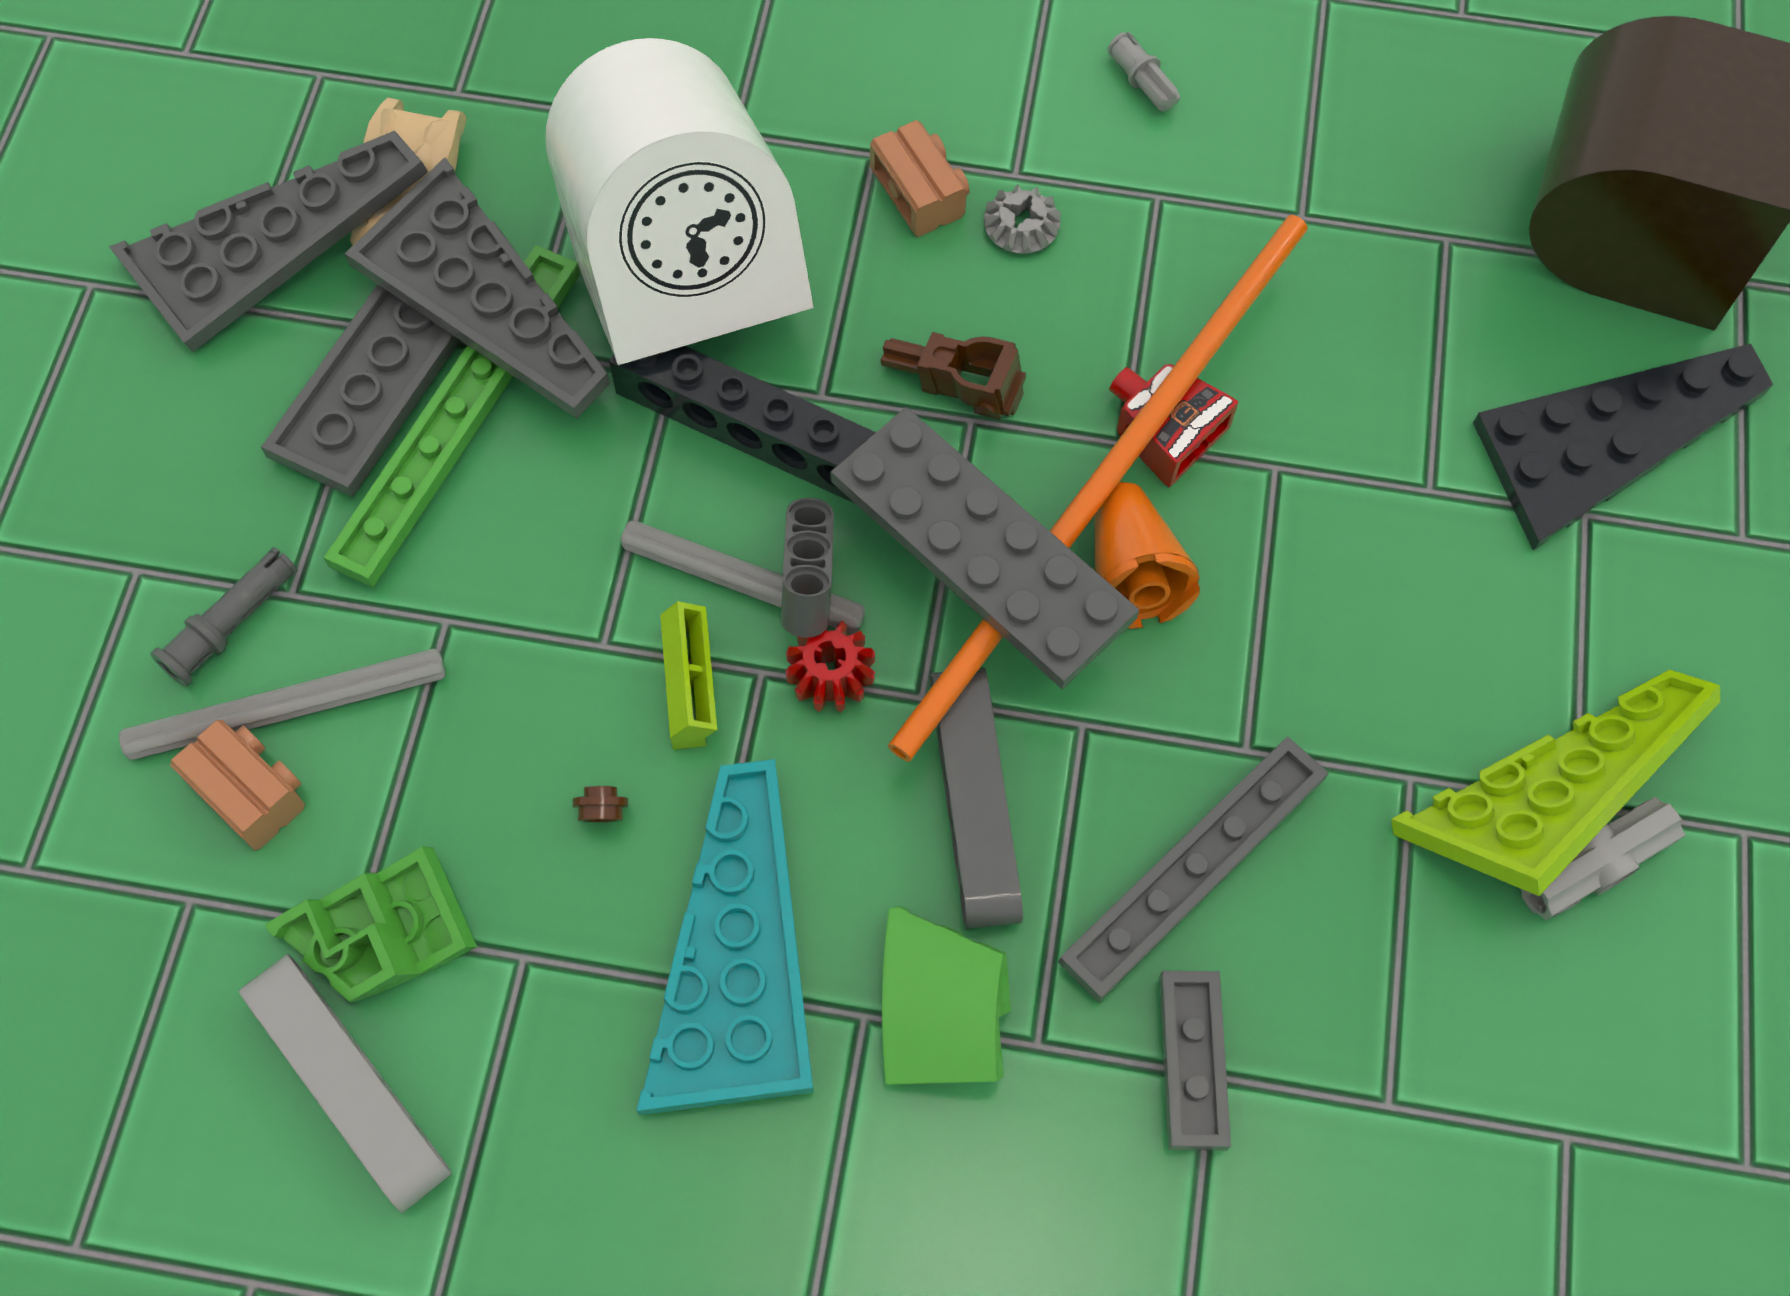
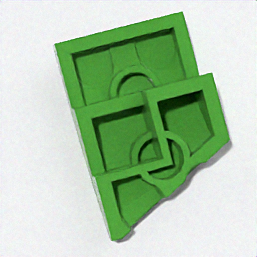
M425 846L416 849L378 873L361 874L320 900L306 899L265 924L272 936L284 939L303 956L301 961L314 972L324 974L330 981V986L349 1002L362 1000L422 976L477 947L434 847Z
M903 906L890 907L886 927L882 983L885 1085L999 1081L1004 1077L999 1017L1011 1011L1006 953L983 942L976 943L965 938L961 932L945 925H937L909 912L910 909Z

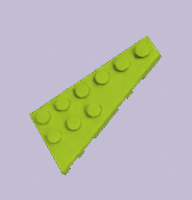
M1669 669L1619 696L1618 706L1598 717L1587 713L1572 721L1573 730L1557 739L1548 734L1479 771L1480 780L1458 792L1448 788L1432 797L1433 805L1414 816L1408 810L1391 819L1393 835L1540 896L1721 702L1720 685Z

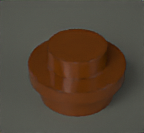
M588 786L584 787V797L572 799V807L578 808V821L618 822L623 821V808L628 807V798L617 797V787Z

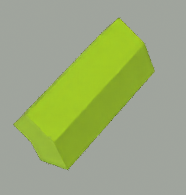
M677 601L660 614L669 731L673 750L706 747V737L717 731L706 607ZM686 632H689L692 664L688 662ZM691 686H694L697 720L693 719Z

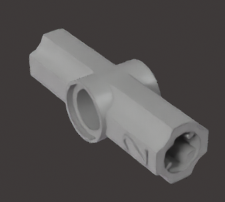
M1656 796L1649 801L1646 800L1630 812H1626L1619 819L1609 825L1606 824L1540 896L1521 889L1523 900L1533 913L1542 916L1548 921L1552 917H1556L1575 906L1590 894L1595 892L1596 895H1600L1639 870L1641 863L1683 838L1685 833L1682 829L1681 817L1670 803H1664Z

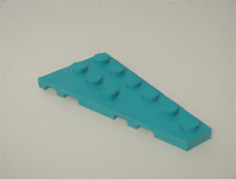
M775 759L720 766L705 827L706 834L699 863L696 864L692 880L693 887L687 912L684 913L664 995L663 1011L657 1035L654 1037L646 1081L644 1089L641 1090L636 1110L638 1115L814 1092Z

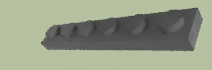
M1287 736L1060 957L1058 963L1100 1003L1326 779L1329 773Z

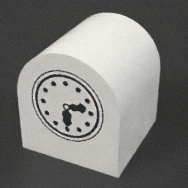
M655 38L635 39L612 45L597 52L569 75L560 87L549 111L545 135L546 151L576 262L579 264L580 272L618 365L814 308L791 187L728 78L709 57L688 45L676 41Z

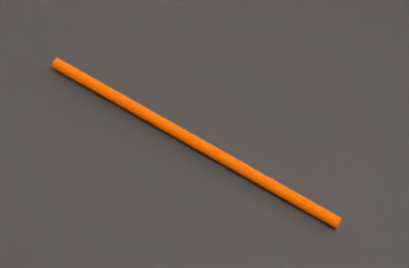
M1296 215L1286 217L1051 528L1050 532L1068 548L1072 546L1307 232V224L1303 219ZM984 619L888 744L891 752L906 762L912 760L1003 638Z

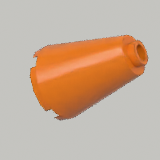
M1119 482L1094 515L1095 571L1139 609L1137 619L1128 628H1143L1141 619H1149L1158 616L1161 624L1172 620L1186 611L1198 598L1200 593L1198 584L1200 579L1199 571L1143 489L1134 483Z

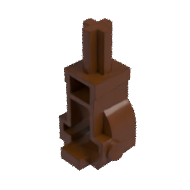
M932 332L926 346L890 338V340L884 342L882 347L884 352L880 360L882 366L918 374L923 392L958 398L962 402L973 406L974 414L998 420L1001 419L1002 415L1008 417L1010 414L1015 415L1023 397V384L1026 379V372H1022L1016 343L985 336L960 341ZM962 371L989 377L987 385L984 386L966 381L960 375Z

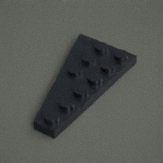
M1747 344L1479 412L1473 424L1534 551L1546 543L1552 535L1580 520L1589 510L1604 500L1608 501L1663 464L1668 457L1681 448L1685 449L1697 441L1702 434L1717 424L1724 423L1764 396L1773 383L1752 344Z

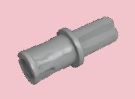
M1130 32L1118 34L1110 42L1108 54L1124 69L1128 75V82L1133 88L1140 87L1160 111H1168L1173 105L1178 103L1180 94L1174 84L1161 71L1160 60L1156 56L1147 54Z

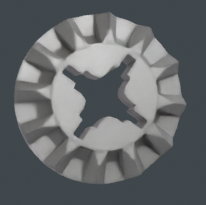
M1017 184L1010 192L999 189L996 198L991 202H987L984 227L989 238L1002 249L1014 253H1033L1047 247L1056 238L1060 228L1061 211L1055 208L1053 196H1042L1038 187L1032 191L1021 190ZM1022 210H1030V218H1026L1023 223L1019 224L1018 228H1015V215L1019 216Z

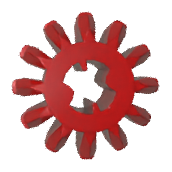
M842 620L834 631H827L826 629L822 634L815 637L804 638L797 636L799 646H790L787 649L786 660L791 665L785 670L787 682L797 685L795 688L796 698L801 702L814 696V709L818 712L825 707L827 701H834V707L841 713L845 709L846 696L860 703L864 698L862 686H872L875 680V671L870 668L875 663V652L872 648L864 647L865 635L862 631L847 636V624ZM833 662L835 670H828L825 663Z

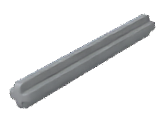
M635 520L627 523L621 536L622 547L625 550L781 607L783 575ZM831 593L829 626L836 628L843 620L847 624L848 633L858 632L865 617V607L862 604Z

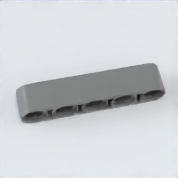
M288 953L239 989V993L398 1211L401 1213L407 1211L452 1174L443 1158L304 971Z

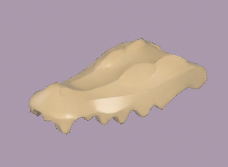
M388 97L381 103L369 121L364 143L396 131L423 162L428 173L444 157L455 171L460 139L464 132L467 118L463 112L448 110L442 118L404 111L402 100ZM427 174L353 229L350 238L352 246Z

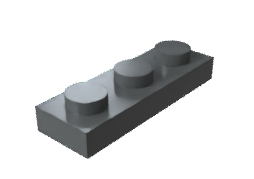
M1162 971L1159 981L1168 1150L1227 1151L1231 1147L1220 971Z

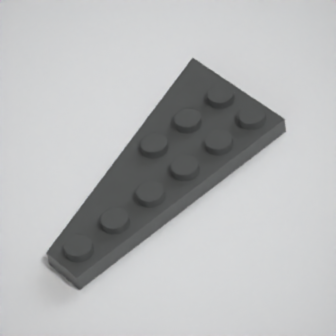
M392 131L341 152L338 160L316 170H313L310 165L293 172L294 179L271 187L268 182L198 210L194 219L173 228L166 223L151 229V237L131 245L124 240L109 246V248L183 343L194 352L427 174L428 170L397 132Z
M445 157L345 253L351 267L576 419L610 384L605 369L578 333L569 327L558 312L557 305L548 293L545 294L534 280L532 272L494 221L489 220L478 205L475 196L468 187L462 184L456 176L454 168Z

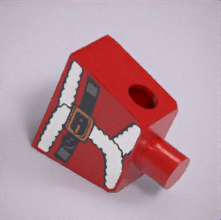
M1164 365L1149 381L1144 380L1129 367L1124 368L1114 378L1109 391L1125 403L1121 409L1117 426L1120 437L1175 365ZM1197 378L1139 457L1163 484L1170 488L1230 429L1239 402L1230 395Z

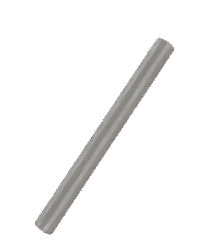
M430 649L124 728L119 732L120 747L128 759L134 760L195 743L197 737L216 720L222 719L234 732L243 725L249 730L441 680L445 677L444 662L437 649Z

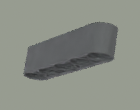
M982 667L936 726L965 929L1023 922L1021 890L986 669ZM942 672L931 673V687Z

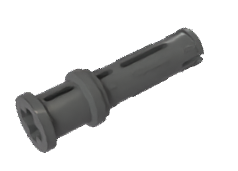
M272 547L212 607L202 615L195 614L194 616H189L184 621L185 628L163 649L156 647L150 653L153 660L175 681L187 687L192 682L191 674L213 653L220 655L228 644L226 638L265 602L275 590L298 571L294 563L284 553L279 556L280 551Z

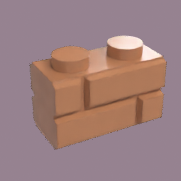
M915 120L899 127L897 132L890 131L873 138L870 143V168L915 236L920 237L936 230L941 224L945 226L963 217L966 208V195L970 192L969 184L964 172L958 167L952 169L947 162L945 147L937 134L929 135L922 123Z
M222 719L216 720L197 737L195 743H190L172 758L170 766L254 851L260 850L279 833L281 827L288 825L304 810L306 804L295 792L302 783L281 761L278 760L270 767L259 756L266 748L244 725L234 732Z

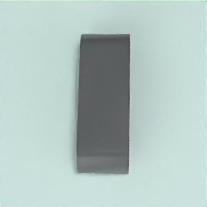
M811 497L793 501L786 510L782 581V627L788 633L804 638L820 635L828 628L832 589L834 512L827 502Z

